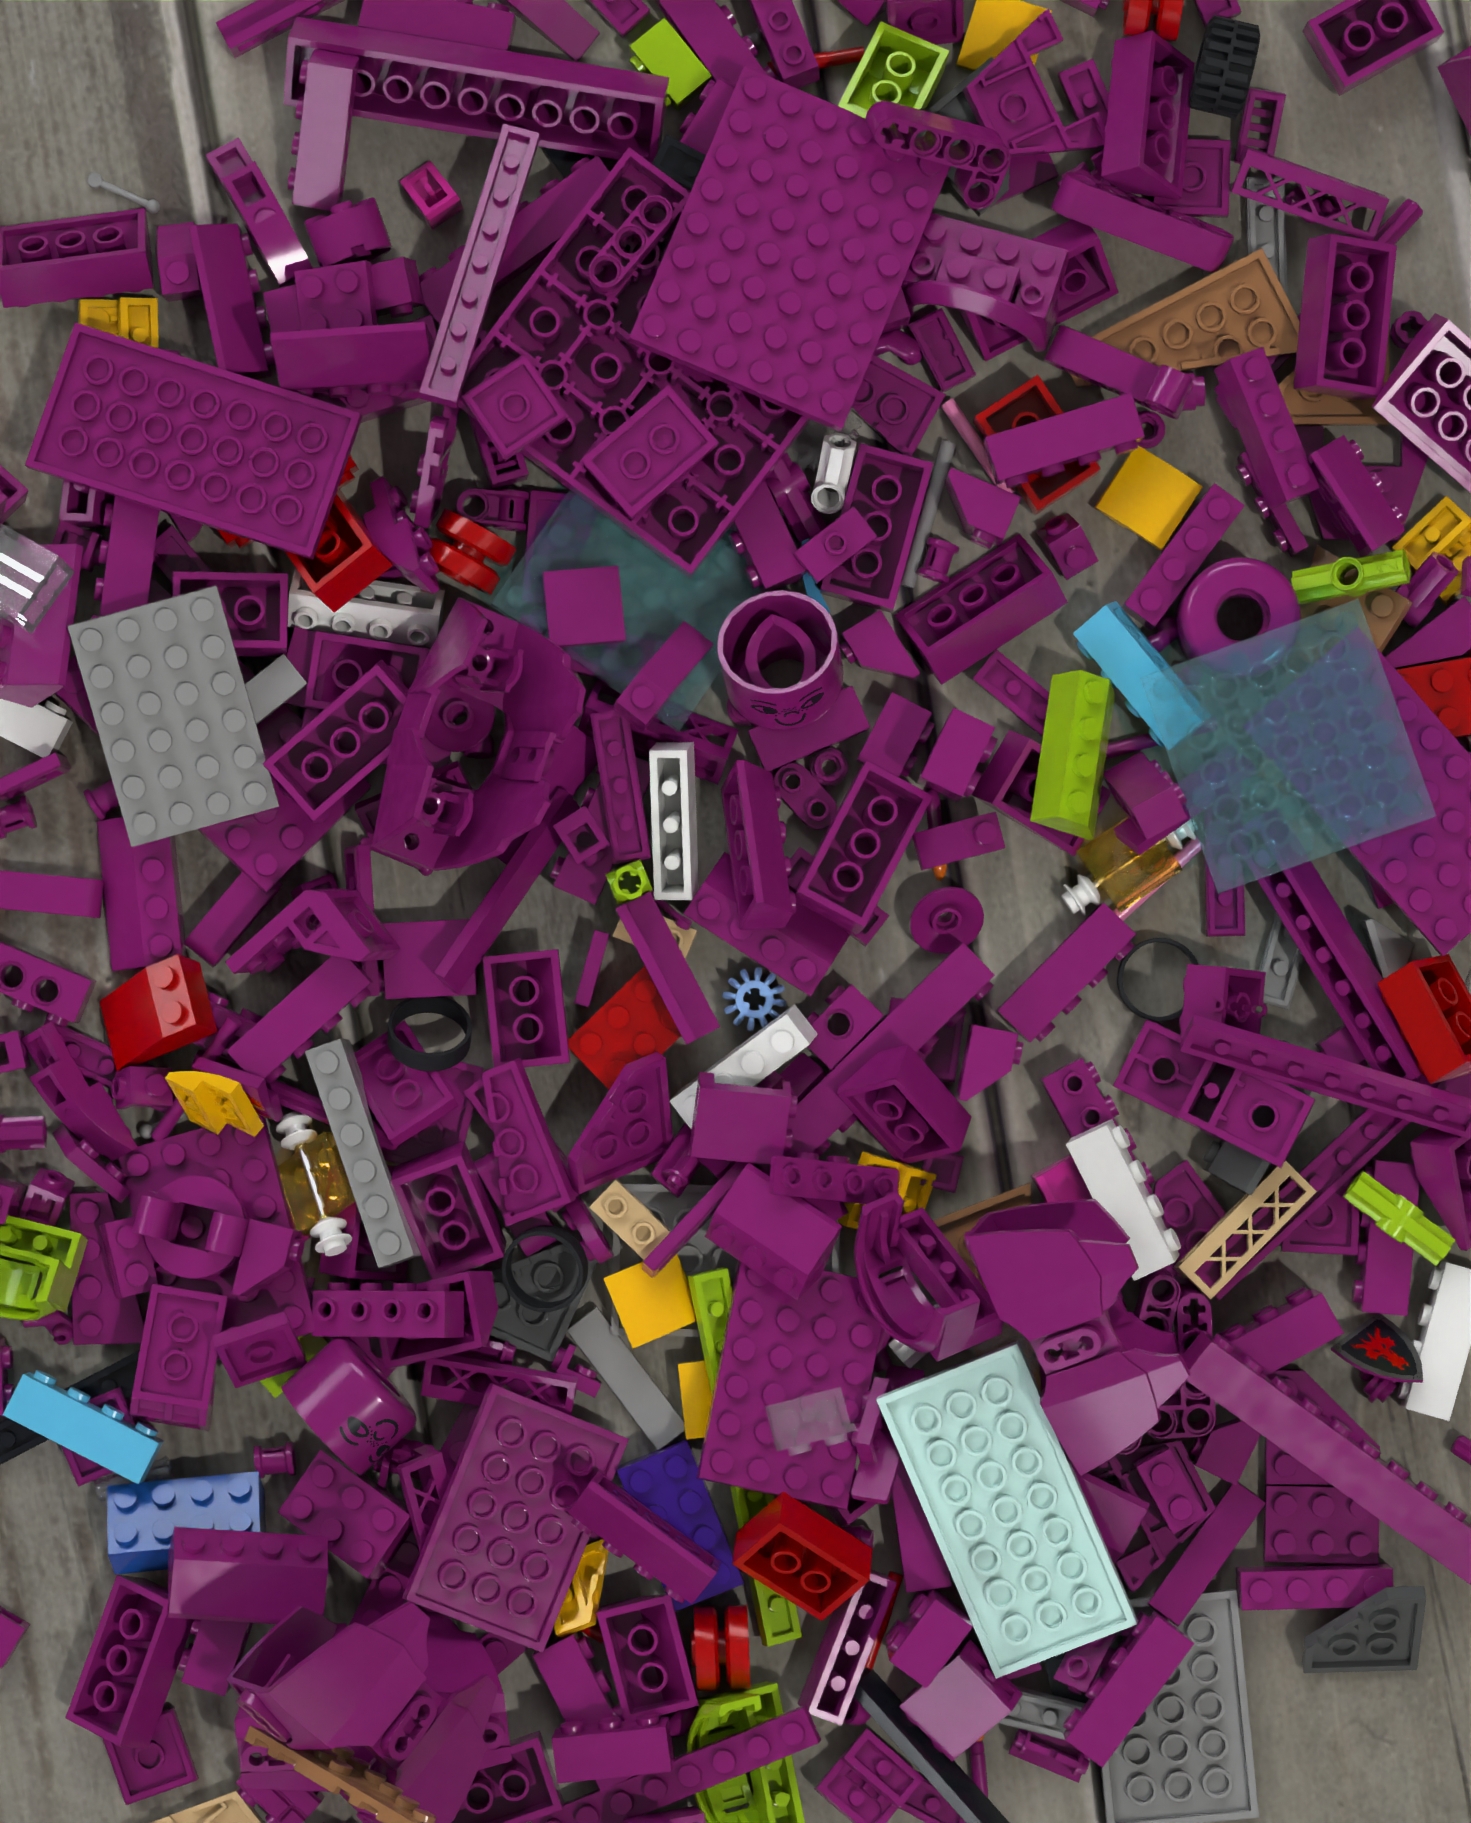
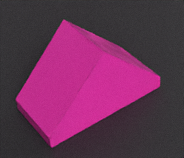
M430 160L399 181L432 230L463 210L460 198Z

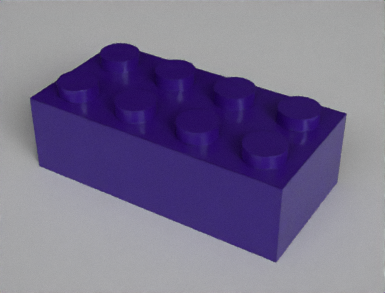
M684 1439L618 1466L617 1472L624 1490L721 1561L716 1575L694 1601L693 1604L743 1585L744 1578L741 1570L732 1565V1547L705 1480L696 1479L699 1465L689 1440ZM672 1598L675 1611L693 1605L686 1599L683 1603H680Z

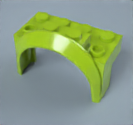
M8 1215L6 1223L0 1224V1255L30 1262L34 1265L0 1258V1317L31 1321L43 1318L54 1313L56 1310L66 1312L88 1239L81 1233Z
M764 1681L751 1685V1689L730 1690L699 1698V1709L688 1735L687 1753L783 1714L778 1684ZM731 1725L733 1726V1727H729V1728L717 1730V1731H714V1732H710V1731H712V1730H716V1729H719V1728H723V1727H727V1726H731ZM792 1754L750 1771L753 1795L746 1773L694 1794L699 1809L705 1813L706 1823H805ZM750 1803L748 1808H744L729 1813L723 1811L728 1808Z

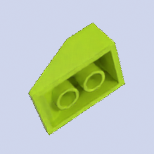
M880 21L838 106L866 119L869 108L881 101H889L925 111L943 76L950 51Z

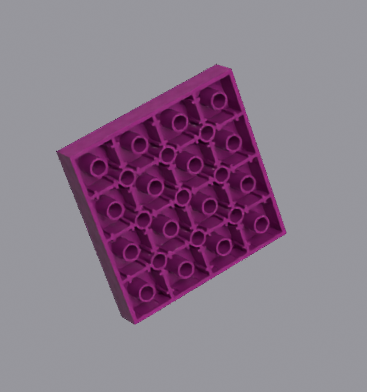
M629 147L474 351L457 406L475 418L462 399V395L526 353L569 416V419L521 450L520 453L691 580L811 419L628 342L690 194L689 191ZM651 195H661L666 198L673 210L672 224L669 230L616 292L608 295L596 292L590 285L588 273L589 265L593 258L643 199ZM653 207L648 209L644 216L648 222L658 224L665 219L666 214L662 209ZM630 236L624 238L619 244L620 248L626 253H635L642 246L637 238ZM602 266L597 269L595 276L599 281L608 283L615 279L617 273L610 266ZM669 385L714 436L719 445L633 519H630L583 465L581 459Z

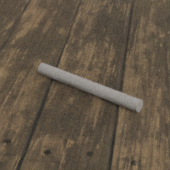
M942 440L901 580L900 585L914 589L918 577L916 574L917 568L921 567L927 546L926 541L930 536L956 446L955 443Z

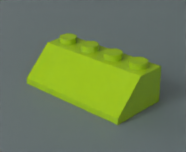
M1083 670L1052 675L1031 811V822L1087 840L1094 839L1115 700V692L1109 679Z

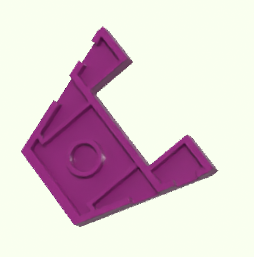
M1049 9L1039 15L963 89V93L978 124L997 131L1008 148L1011 157L1104 148L1105 125L1099 112L1064 127L1030 58L1064 40Z
M444 405L442 417L435 415L430 421L425 453L421 454L417 469V476L421 477V482L417 490H414L410 504V513H415L414 525L429 528L438 514L449 467L447 464L450 449L454 444L457 432L455 428L458 413L462 410L459 406L453 408Z
M1294 425L1307 457L1323 447L1324 426ZM1400 432V467H1364L1368 473L1372 471L1376 473L1385 488L1381 492L1389 505L1394 503L1398 507L1406 522L1428 456ZM1315 490L1308 494L1321 539L1350 541L1319 491ZM1401 534L1392 539L1391 541H1398L1400 539Z
M1180 1439L1140 1445L1133 1453L1127 1455L1116 1454L1108 1461L1087 1472L1101 1480L1111 1474H1115L1123 1491L1150 1503L1140 1523L1149 1543L1120 1557L1116 1561L1131 1592L1137 1590L1143 1584L1142 1582L1166 1560L1165 1558L1180 1543H1183L1216 1509ZM1165 1444L1170 1448L1207 1515L1175 1534H1172L1133 1465L1134 1461Z

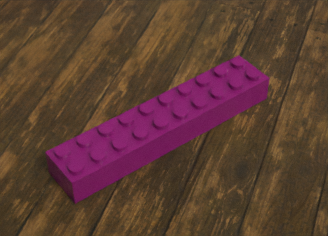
M297 16L288 35L283 105L296 107L299 96L304 97L305 84L299 82L303 60L309 61L314 49L360 57L353 116L496 140L499 139L504 123L540 133L539 147L594 156L598 155L618 160L630 147L651 164L661 147L669 77Z

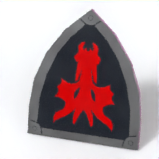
M1380 1313L1375 1314L1331 1347V1351L1360 1370L1359 1377L1364 1381H1371L1374 1376L1388 1379L1392 1383L1423 1382L1422 1363L1415 1346L1401 1329Z

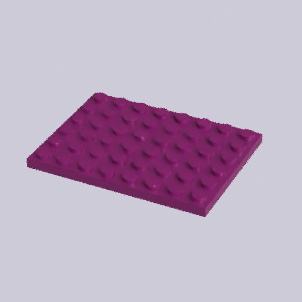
M744 66L628 342L841 432L950 166L885 149L876 142L867 126L866 119Z

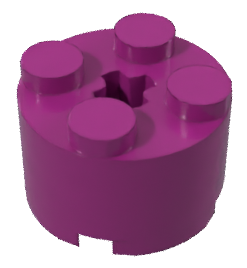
M375 198L362 200L354 204V207L352 201H345L330 208L332 214L327 217L325 215H318L304 221L313 250L321 267L364 260L370 262L388 253L392 247Z

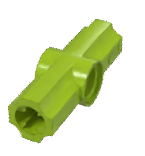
M1402 549L1356 559L1343 557L1335 563L1292 571L1291 582L1299 604H1305L1347 595L1359 597L1367 591L1410 583L1411 570L1406 551ZM1358 569L1357 580L1351 585H1345V574L1349 570Z
M640 859L605 873L618 905L653 891Z
M1361 1171L1352 1181L1343 1195L1354 1207L1372 1218L1378 1228L1402 1244L1404 1242L1435 1266L1444 1259L1455 1242V1239L1450 1234L1424 1217V1212L1400 1194L1392 1193L1364 1171Z

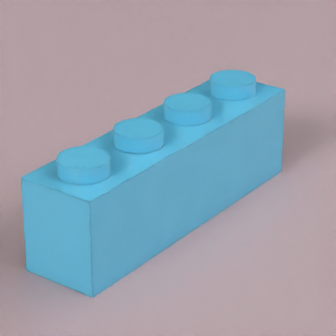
M1117 601L1106 604L1073 633L1078 639L1077 646L1088 659H1094L1102 669L1101 676L1109 679L1114 689L1118 688L1125 696L1126 700L1124 702L1129 711L1136 717L1143 718L1150 727L1148 730L1150 736L1158 745L1166 746L1168 750L1180 745L1212 717Z
M36 1370L35 1374L28 1372L22 1375L3 1416L136 1484L144 1482L164 1440L156 1436L158 1433L157 1429L140 1421L135 1426L123 1420L125 1414L110 1405L104 1404L100 1408L89 1403L90 1395L74 1387H70L66 1391L56 1386L57 1379L41 1370Z

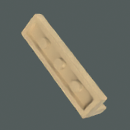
M1285 1161L1282 1169L1273 1165L1262 1176L1252 1195L1245 1194L1173 1268L1183 1278H1188L1211 1300L1317 1191L1287 1161ZM1290 1177L1304 1193L1294 1203H1279V1186ZM1273 1193V1203H1263ZM1258 1207H1273V1224L1267 1230H1252V1213ZM1279 1207H1289L1279 1217ZM1246 1221L1247 1230H1237ZM1232 1234H1247V1251L1241 1257H1226V1240ZM1252 1234H1262L1253 1244ZM1220 1247V1257H1210ZM1205 1261H1220V1278L1209 1288L1196 1275L1195 1271ZM1226 1261H1236L1226 1271Z

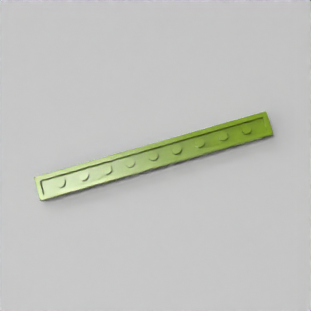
M725 1267L688 1276L712 1396L733 1294L728 1268ZM730 1486L739 1529L774 1500V1495ZM748 1575L762 1645L770 1647L801 1638L802 1633L796 1605Z

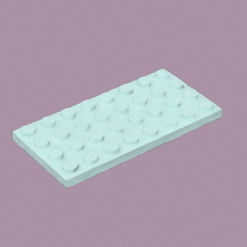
M1019 1341L880 1395L876 1399L996 1679L1137 1625L1138 1622L1073 1467L1040 1405L1041 1392Z

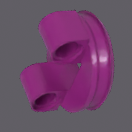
M191 1175L169 1182L154 1197L140 1195L132 1232L144 1235L150 1254L166 1271L189 1279H207L225 1272L240 1258L249 1218L243 1201L230 1186L210 1177ZM185 1203L218 1211L213 1212L205 1249L209 1251L175 1244Z

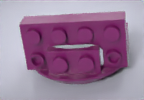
M931 213L901 287L911 317H913L914 306L920 304L940 305L968 311L1002 323L1021 333L1030 341L1034 351H1046L1059 314L1058 293L1069 263L1068 250ZM1016 284H1021L1015 303H1011Z
M898 1192L861 1207L854 1248L856 1273L862 1294L870 1311L889 1335L917 1352H930L938 1362L1001 1334L1004 1321H1000L988 1292L923 1207L901 1216L904 1200ZM897 1266L904 1267L897 1272L879 1278V1274L885 1273ZM911 1271L916 1274L941 1308L936 1309L928 1301L916 1283Z

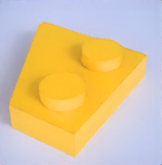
M603 1539L586 1545L554 1624L555 1633L561 1638L596 1625V1612L599 1609L609 1553L602 1545L605 1541Z

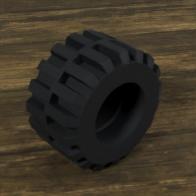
M1216 15L1209 20L1202 39L1189 94L1191 109L1236 119L1241 113L1249 90L1260 43L1258 25Z

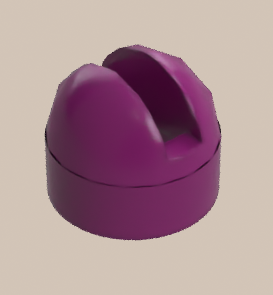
M488 734L480 744L464 751L463 755L475 759L494 757V740L492 736Z
M853 1696L843 1723L855 1726L864 1725L869 1721L871 1715Z

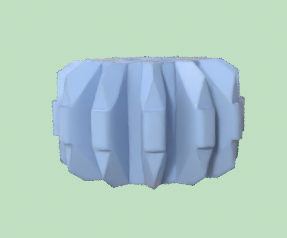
M756 967L754 980L751 981L746 969L740 970V975L745 983L740 985L735 979L730 978L728 983L738 991L736 994L723 992L722 995L725 999H736V1004L725 1007L724 1011L728 1014L739 1009L741 1013L733 1021V1024L736 1026L742 1022L744 1016L749 1017L748 1031H753L754 1018H759L763 1028L768 1024L764 1015L768 1013L773 1019L780 1015L771 1009L772 1005L786 1006L785 1000L773 999V994L781 993L785 990L784 986L778 985L771 990L768 985L774 981L776 975L770 973L763 983L760 981L762 968ZM751 988L759 989V995L765 997L764 1006L758 1005L759 1010H750L749 1003L743 1001L746 992L751 994L749 990Z

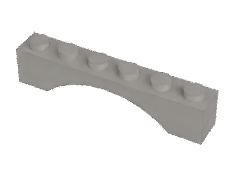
M340 1038L305 1051L378 1268H388L421 1256V1252L390 1181L391 1175L376 1136L367 1104L362 1074L350 1040Z

